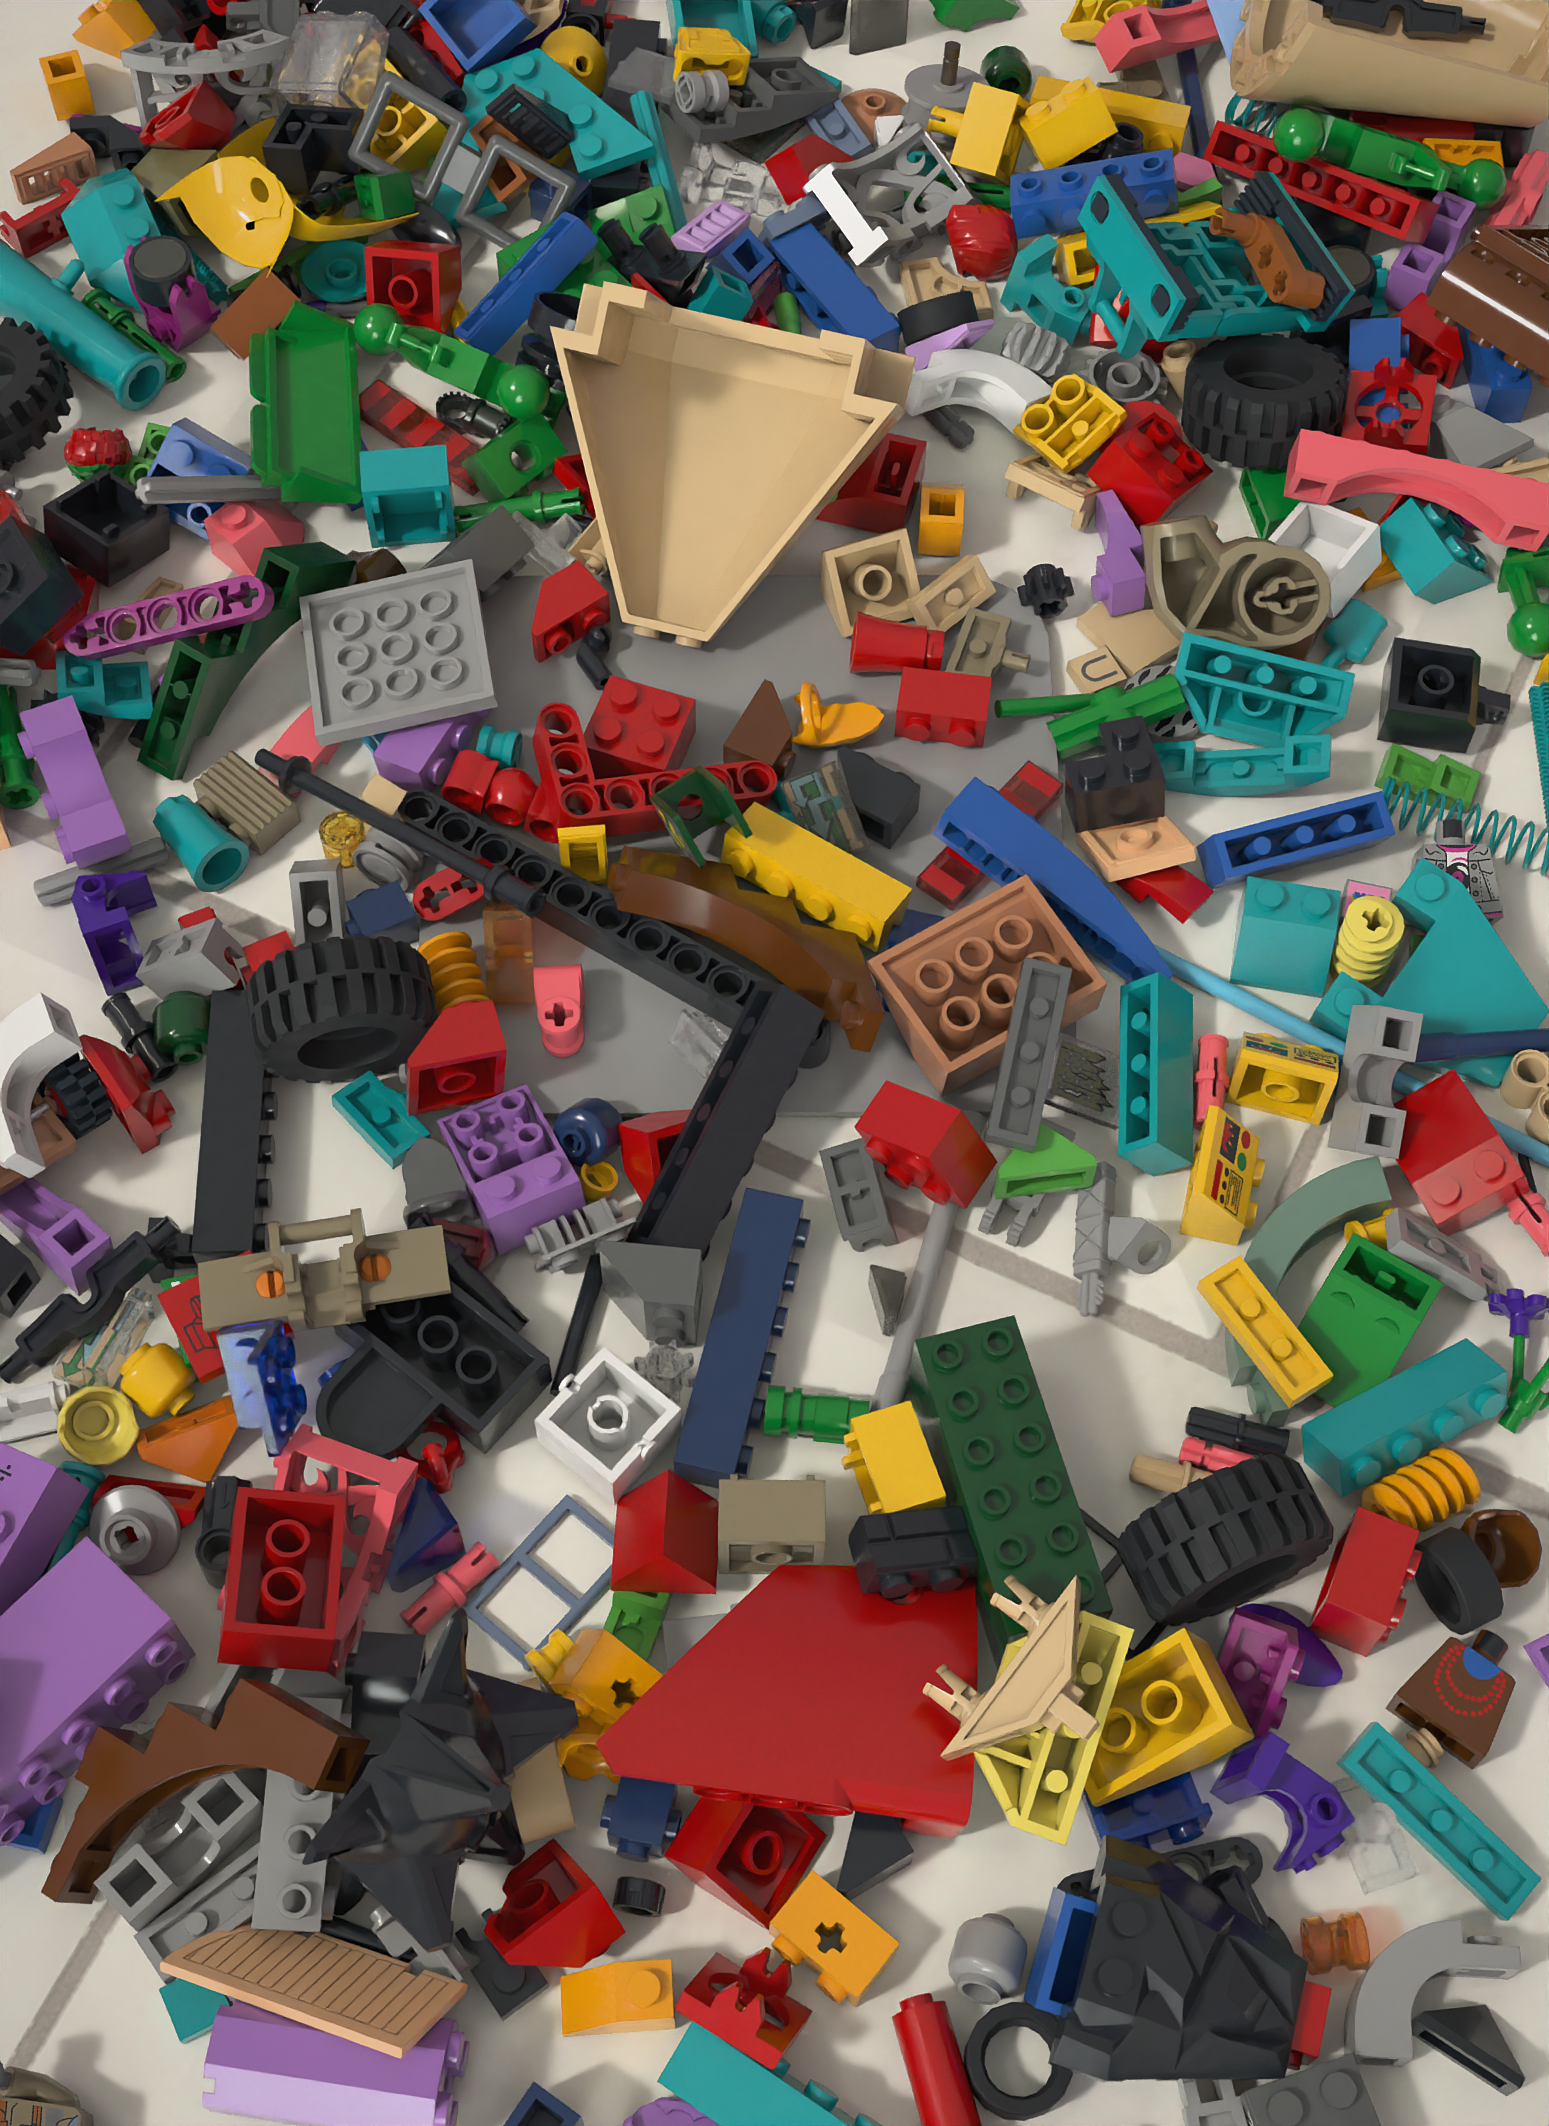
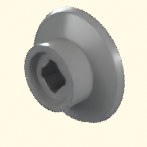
M124 1485L108 1491L95 1504L89 1520V1535L91 1541L125 1574L146 1575L162 1569L175 1556L181 1540V1526L174 1507L163 1495L145 1486ZM131 1526L134 1528V1532L139 1540L130 1542L125 1534V1530L122 1529Z

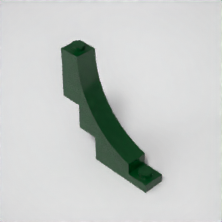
M322 541L264 548L255 577L266 582L272 588L274 593L272 610L266 617L260 620L208 632L203 635L175 639L137 761L171 781L183 779L195 739L210 736L222 711L246 674L285 631L302 619L299 597L348 587L356 560ZM250 589L249 597L241 600H236L232 597L230 599L232 603L243 602L252 607V599L258 597L259 593ZM217 601V604H216V608H215L213 617L217 614L218 609H219V602H218V601Z

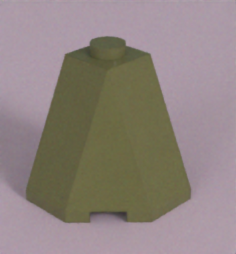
M152 148L131 170L137 178L147 203L183 235L208 239L193 222L180 197L155 202V200L195 170L218 160L217 150Z

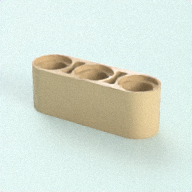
M538 1677L516 1683L541 1691ZM553 1741L515 1771V1778L508 1782L512 1786L510 1795L523 1844L576 1829Z

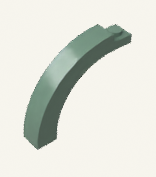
M1379 1156L1353 1161L1331 1169L1310 1180L1284 1200L1261 1226L1247 1250L1244 1261L1275 1301L1283 1278L1309 1249L1327 1237L1344 1230L1347 1222L1356 1220L1362 1223L1380 1217L1384 1210L1388 1209L1392 1197ZM1225 1327L1226 1363L1231 1387L1248 1384L1247 1397L1252 1413L1259 1414L1264 1425L1275 1428L1283 1427L1292 1407L1288 1408L1231 1332Z

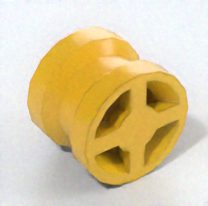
M559 1628L549 1635L548 1643L541 1649H531L524 1655L527 1664L536 1677L551 1694L556 1696L561 1694L548 1685V1683L574 1644Z

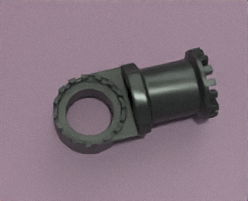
M450 391L449 395L444 393L443 397L440 396L436 402L437 421L444 425L440 430L450 435H461L464 433L474 435L478 433L493 439L517 420V418H513L507 413L505 414L487 406L486 400L481 398L473 399L465 393L462 396L458 391L457 394H453V391ZM450 409H460L466 415L462 418L452 419L447 418L444 413Z

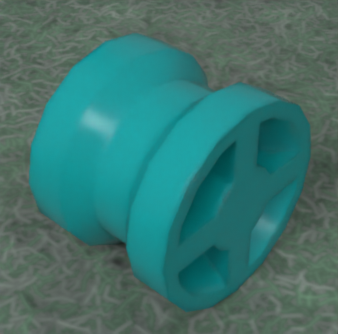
M485 724L479 734L476 752L487 756L490 760L498 761V768L501 770L505 768H518L522 752V732L515 729L501 732L494 725Z

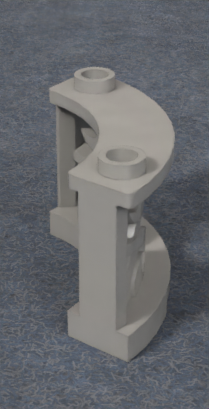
M262 29L245 36L217 41L218 49L196 51L195 43L166 42L152 38L121 50L123 67L129 68L131 71L142 130L147 121L159 113L157 103L169 102L171 104L203 80V74L214 73L218 82L226 90L243 95L232 111L237 116L230 131L233 136L217 152L225 148L241 133L265 120L259 117L262 111H272L271 102L264 98H258L259 95L276 93L279 115L271 117H274L277 121L287 103L295 104L288 55L293 53L291 37ZM268 62H271L274 81L264 82ZM242 69L244 72L240 76V81L242 82L231 79L228 75L229 72ZM152 75L160 90L155 91ZM176 75H188L191 78V82L188 85L175 88L182 85V81ZM246 119L247 124L241 125ZM151 146V148L163 149V148H158V147H153V146Z
M919 122L914 125H906L896 133L893 141L865 157L846 163L831 162L829 165L823 164L810 174L809 182L802 188L807 196L819 198L854 248L848 254L857 266L863 268L881 266L885 261L884 258L890 254L896 260L901 259L922 248L923 243L921 239L927 235H933L936 232L940 236L947 232L946 217L952 205L983 204L956 167L950 164V159L928 128ZM924 144L938 161L936 167L926 177L919 175L925 164V154L917 163H910L907 160V156ZM942 168L958 189L956 192L946 185L935 181ZM871 185L892 187L911 192L903 205V224H900L885 213L867 210V195ZM920 196L923 199L918 208H925L927 212L924 214L918 213L914 208V203Z

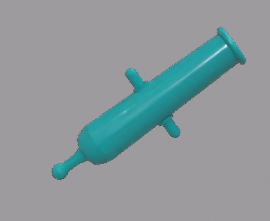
M0 238V316L3 318H14L18 327L24 321H27L33 325L36 332L41 330L56 355L113 393L121 408L136 411L148 406L159 394L165 382L166 364L159 354L143 351L73 296L74 292L71 290L85 270L84 263L79 259H73L58 279L54 277L52 279Z

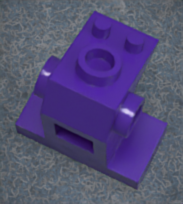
M130 870L128 873L78 876L71 900L82 935L107 996L144 984L135 976L144 957L129 917L157 907L146 873ZM126 938L128 945L119 940Z
M1269 1732L1240 1745L1232 1751L1210 1793L1227 1805L1250 1796H1262L1273 1801L1284 1813L1289 1834L1286 1845L1273 1870L1280 1872L1293 1868L1295 1873L1298 1874L1304 1869L1305 1871L1310 1870L1317 1864L1312 1856L1313 1853L1318 1858H1322L1338 1848L1346 1840L1341 1832L1356 1821L1337 1788L1288 1754L1286 1751L1290 1744L1275 1733ZM1298 1809H1300L1304 1825L1297 1818Z

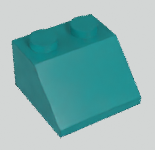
M1248 876L1238 908L1229 983L1322 998L1337 932L1341 891Z

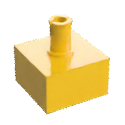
M973 82L964 114L935 105L931 115L945 120V122L929 118L928 130L957 138L950 160L951 165L965 174L1003 185H1010V176L1014 173L1024 140L1017 119L1025 115L1026 110L1032 105L1019 94Z

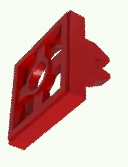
M1383 357L1375 365L1374 371L1351 370L1341 437L1351 440H1362L1369 444L1396 450H1407L1414 454L1426 455L1437 387V375L1414 374V367L1406 358H1401L1398 366L1392 367L1389 357ZM1375 389H1385L1384 400L1377 402L1374 406L1358 405L1368 392ZM1399 390L1409 391L1415 395L1421 404V409L1405 408L1398 401ZM1388 407L1395 408L1401 414L1398 420L1392 419L1390 423L1381 422L1376 417L1381 409ZM1358 420H1367L1371 422H1369L1364 428L1360 425ZM1404 423L1415 424L1411 429L1404 432L1405 429L1402 426Z
M768 1947L750 1955L742 1967L716 1952L682 1991L674 2008L682 2015L767 2068L774 2070L802 2032L813 2012L786 1995L792 1984L791 1962L785 1959L774 1972H771L767 1969L771 1949ZM720 1984L725 1988L719 1991L711 1985ZM765 2012L782 2022L783 2028L780 2029L765 2019Z

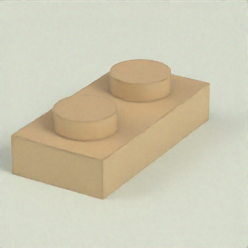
M977 554L966 555L908 600L906 605L917 625L927 626V630L946 632L966 616L969 607L976 608L997 591Z

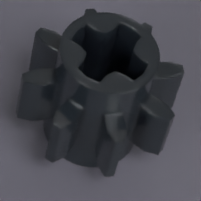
M1039 564L1032 567L1023 576L1025 585L1017 587L1021 606L1032 605L1034 614L1044 619L1053 618L1061 614L1068 606L1066 597L1074 595L1070 576L1064 575L1062 567L1056 568L1052 564Z

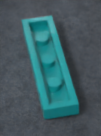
M1378 1722L1369 1723L1337 1761L1336 1764L1499 1920L1508 1921L1541 1881L1542 1878Z

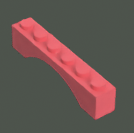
M1201 0L1192 4L1165 9L1151 8L1144 4L1114 13L1093 40L1109 73H1113L1219 41L1220 37L1207 1Z
M1306 429L1300 430L1289 453L1284 497L1326 506L1343 498L1366 493H1395L1415 496L1437 503L1461 515L1478 527L1496 544L1537 552L1549 533V483L1540 482L1533 478H1522L1496 472L1488 468H1477L1455 463L1448 459H1436L1414 454L1407 450L1391 449L1369 444L1362 440H1351L1328 435L1321 431Z

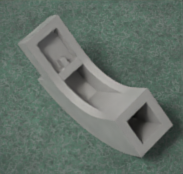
M1462 1920L1432 1922L1406 1932L1378 1954L1357 1980L1346 2008L1344 2056L1352 2053L1357 2065L1402 2067L1413 2059L1411 2014L1414 2000L1422 1985L1429 1980L1439 1977L1508 1980L1522 1970L1520 1946H1504L1500 1937L1490 1935L1467 1937V1943H1463Z

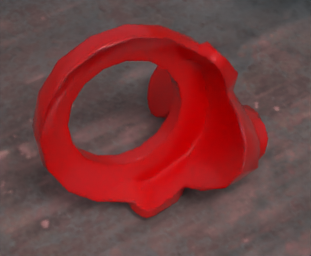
M432 1421L422 1433L434 1432L444 1436L447 1440L445 1450L440 1443L434 1442L423 1448L422 1456L424 1460L412 1457L407 1449L399 1456L419 1463L415 1483L421 1482L435 1493L445 1494L452 1488L455 1470L464 1464L465 1450L462 1449L459 1436L452 1427L442 1422Z

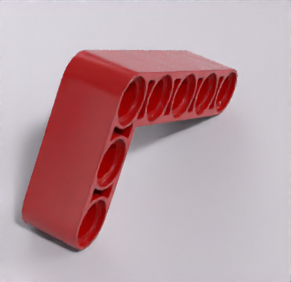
M553 702L544 706L538 715L532 739L533 750L552 824L557 834V828L604 824L606 838L667 830L649 797L696 767L595 780L582 727L576 711L567 704ZM549 730H557L562 734H554ZM750 760L703 766L726 785L742 815L754 802L767 808L777 785V775L774 769L767 763ZM559 769L569 770L573 774L562 773ZM747 787L755 788L759 792H753ZM695 794L684 796L678 803L677 810L679 816L683 819L696 817L701 811L702 801ZM614 803L623 804L629 809L618 808ZM569 809H577L584 815H576L571 813Z

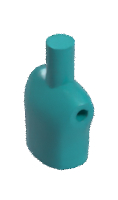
M1350 599L1343 611L1330 623L1322 635L1323 640L1331 649L1319 665L1338 669L1345 659L1355 663H1362L1372 650L1378 637L1388 626L1387 620L1366 603L1358 599Z

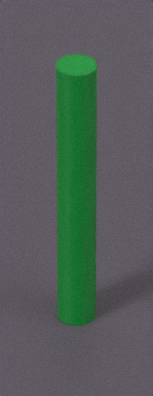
M1097 693L997 700L994 710L997 718L1071 713L1089 706L1090 701Z

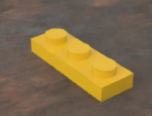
M1241 1256L1236 1257L1199 1280L1197 1290L1289 1409L1331 1382L1334 1376Z

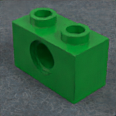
M541 413L530 419H517L461 464L488 502L524 496L529 491L525 484L534 477L541 481L552 474L556 458H560L568 451ZM512 452L519 455L522 461L521 470L513 464Z

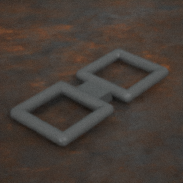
M386 71L382 74L348 151L349 158L353 162L376 175L401 171L367 151L390 97L394 92L450 125L425 182L422 183L410 176L413 197L426 204L432 203L442 183H445L463 194L455 212L456 221L504 249L520 239L474 213L498 159L502 155L557 188L538 229L556 220L562 212H565L576 189L574 178L498 134L491 136L483 154L461 142L469 126V119L465 114L391 71Z

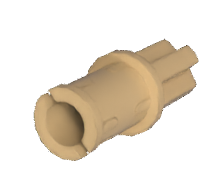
M1139 1454L1132 1461L1129 1480L1132 1483L1169 1493H1176L1187 1487V1484L1199 1478L1203 1479L1213 1473L1191 1467V1462L1184 1461L1182 1465Z

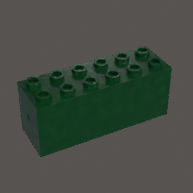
M1015 1315L916 1339L914 1341L908 1388L924 1438L946 1493L945 1506L959 1505L963 1510L968 1527L967 1535L971 1537L976 1554V1564L968 1574V1577L975 1580L976 1605L998 1672L1007 1644L1029 1633V1631L998 1607L990 1604L995 1592L1018 1605L1022 1604V1601L1004 1582L1009 1575L1016 1577V1580L1047 1604H1051L1057 1601L1077 1574L1081 1581L1080 1611L1084 1610L1109 1620L1113 1606Z

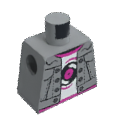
M1449 819L1436 822V844L1423 845L1414 854L1411 872L1423 857L1464 884L1491 926H1493L1504 916L1489 846L1485 844H1465L1464 821ZM1404 920V926H1413Z

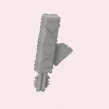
M1105 1161L1097 1163L1092 1187L1078 1189L1073 1276L1082 1281L1075 1291L1077 1293L1075 1296L1077 1300L1075 1306H1077V1310H1080L1082 1317H1087L1089 1314H1097L1098 1305H1101V1301L1104 1300L1101 1294H1104L1102 1288L1105 1287V1284L1100 1278L1111 1275V1262L1113 1259L1135 1273L1148 1274L1158 1269L1165 1262L1171 1249L1169 1236L1146 1219L1114 1216L1115 1185L1117 1182L1116 1168ZM1151 1240H1158L1159 1246L1155 1255L1148 1261L1138 1262V1253L1142 1246Z

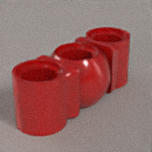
M462 750L457 754L441 790L444 800L464 811H474L480 816L485 808L487 814L493 820L503 825L516 826L525 823L523 832L531 833L544 842L559 844L558 834L552 824L542 781L538 786L535 779L529 773L518 768H505L498 771V761L490 760L487 756L473 750ZM569 809L574 814L578 811L577 809Z

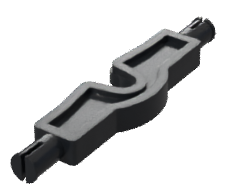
M1311 0L1323 6V14H1331V23L1354 26L1373 32L1383 31L1386 27L1389 13L1397 10L1403 16L1402 33L1407 37H1437L1454 40L1459 32L1483 36L1486 18L1462 16V7L1429 3L1423 0Z
M166 1215L145 1236L135 1231L116 1249L91 1266L86 1272L87 1281L91 1289L90 1299L85 1304H82L71 1294H60L30 1326L16 1337L15 1342L19 1349L0 1365V1377L8 1384H11L31 1364L38 1368L44 1367L77 1336L89 1334L106 1323L120 1307L126 1292L161 1262L162 1257L158 1251L176 1234L181 1232L179 1226Z

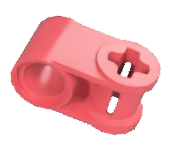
M582 964L535 967L533 969L534 991L543 1046L549 1054L555 1057L572 1056L582 1048L585 1039L583 1016L585 992Z

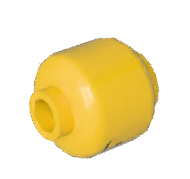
M146 1342L127 1359L119 1370V1373L124 1376L120 1384V1390L142 1412L151 1418L161 1417L168 1411L173 1416H177L196 1396V1393L190 1389L197 1376L194 1369L186 1367L183 1357L166 1343H158L151 1346Z

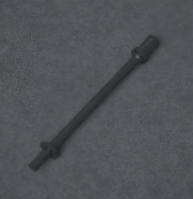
M264 748L256 753L254 759L256 765L279 776V788L284 793L297 794L301 790L309 792L483 886L486 899L494 903L504 902L531 918L535 917L542 910L546 901L545 891L516 877L513 869L505 865H499L491 869L311 773V762L304 756H293L285 760Z

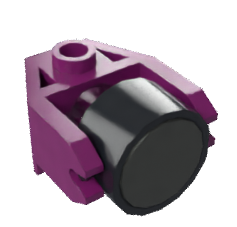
M162 235L149 238L143 236L140 239V243L135 247L131 244L128 245L123 260L131 291L147 320L146 324L152 336L160 343L164 341L178 353L209 333L208 329L218 319L217 316L221 314V309L207 297L205 286L197 280L192 253L187 244L176 237Z

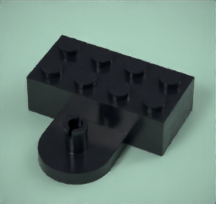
M450 1280L451 1293L375 1305L376 1309L366 1311V1321L333 1326L336 1335L356 1351L329 1378L321 1389L316 1403L317 1426L321 1436L387 1460H392L403 1453L438 1416L482 1453L486 1454L553 1381L549 1357Z

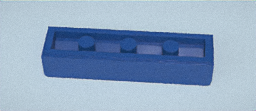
M566 211L562 212L455 328L453 333L465 344L494 356L528 319L535 293L554 291L597 244L598 238L580 218Z

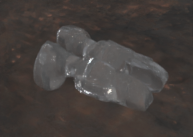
M694 142L690 164L685 165L679 186V195L682 203L697 205L723 200L748 214L755 213L761 217H768L779 210H783L784 213L790 211L792 204L787 206L769 170L765 166L738 159L734 160L732 168L725 167L714 160L711 142L703 144Z

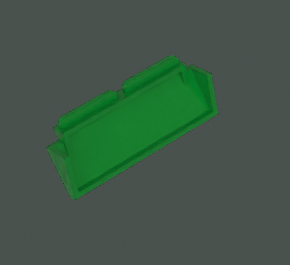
M296 300L292 303L277 330L268 327L264 334L253 333L249 339L250 394L260 401V405H254L250 411L251 467L257 474L261 475L262 486H281V502L358 504L362 499L359 452L362 451L356 338L353 333L354 324Z

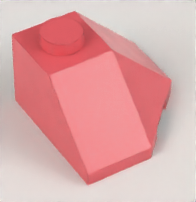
M277 501L228 502L204 520L212 554L239 576L252 575L255 577L264 548L302 544L304 542V523Z

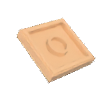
M1166 814L1163 817L1076 833L1077 845L1109 883L1196 860L1195 845Z

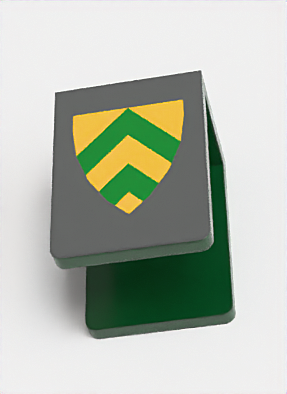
M699 765L649 797L676 846L699 868L707 863L693 839L719 822L725 820L746 839L753 835L726 785L702 765ZM688 794L698 795L702 801L700 813L692 819L681 818L677 810L679 801Z

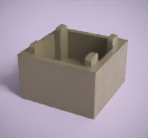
M730 1474V1479H719V1574H770L779 1565H824L826 1543L825 1480H815V1475H807L806 1480H738V1474Z

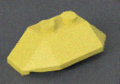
M1084 1610L1080 1611L1075 1685L1085 1692V1695L1078 1705L1100 1723L1088 1741H1085L1066 1725L1062 1724L1056 1734L1043 1727L1040 1730L973 1752L1011 1826L1066 1846L1134 1629ZM1028 1635L1007 1644L995 1682L1027 1641Z

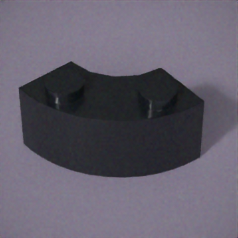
M361 1631L357 1653H348L345 1665V1685L352 1686L351 1729L371 1740L350 1787H354L361 1778L371 1758L386 1753L400 1730L399 1712L411 1697L426 1667V1635Z

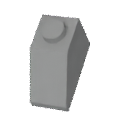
M341 858L294 861L289 872L296 946L310 941L313 943L326 941V938L340 936V939L346 938L344 922H346L345 894Z

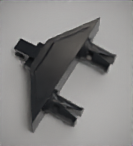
M612 218L598 229V237L602 239L612 254L607 261L630 284L631 275L637 272L671 306L685 309L689 305L693 296L691 288L698 282L708 253L678 250L662 224L658 226L657 223H653L640 233L639 240L644 245H635L619 219L615 221Z

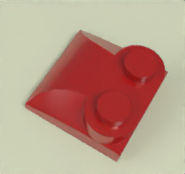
M85 1034L79 1036L83 1047L80 1052L89 1063V1070L91 1072L95 1071L99 1077L97 1082L99 1085L104 1086L107 1092L104 1096L110 1100L111 1109L140 1152L144 1154L158 1146L161 1133L173 1127L169 1117L176 1114L162 1089L153 1093L147 1084V1081L151 1080L152 1077L138 1054L129 1058L125 1051L104 1040Z

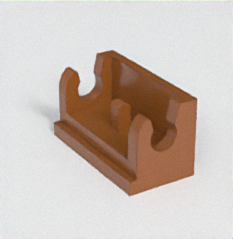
M268 267L208 329L238 359L241 358L243 361L249 356V339L253 333L264 334L268 327L275 329L285 317L294 300L301 301L272 271L268 278H266L269 271Z

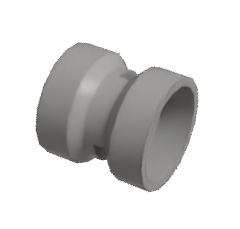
M706 70L702 75L697 71L681 72L675 84V97L679 109L683 113H698L702 108L707 112H720L724 110L729 99V85L725 74L721 70Z

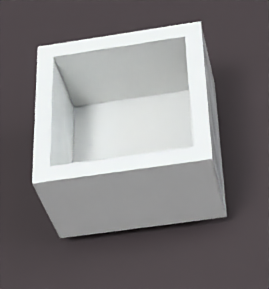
M1301 500L1268 539L1278 545L1304 550L1319 561L1329 579L1331 600L1327 617L1332 619L1335 618L1382 562L1379 525L1329 505L1325 506Z

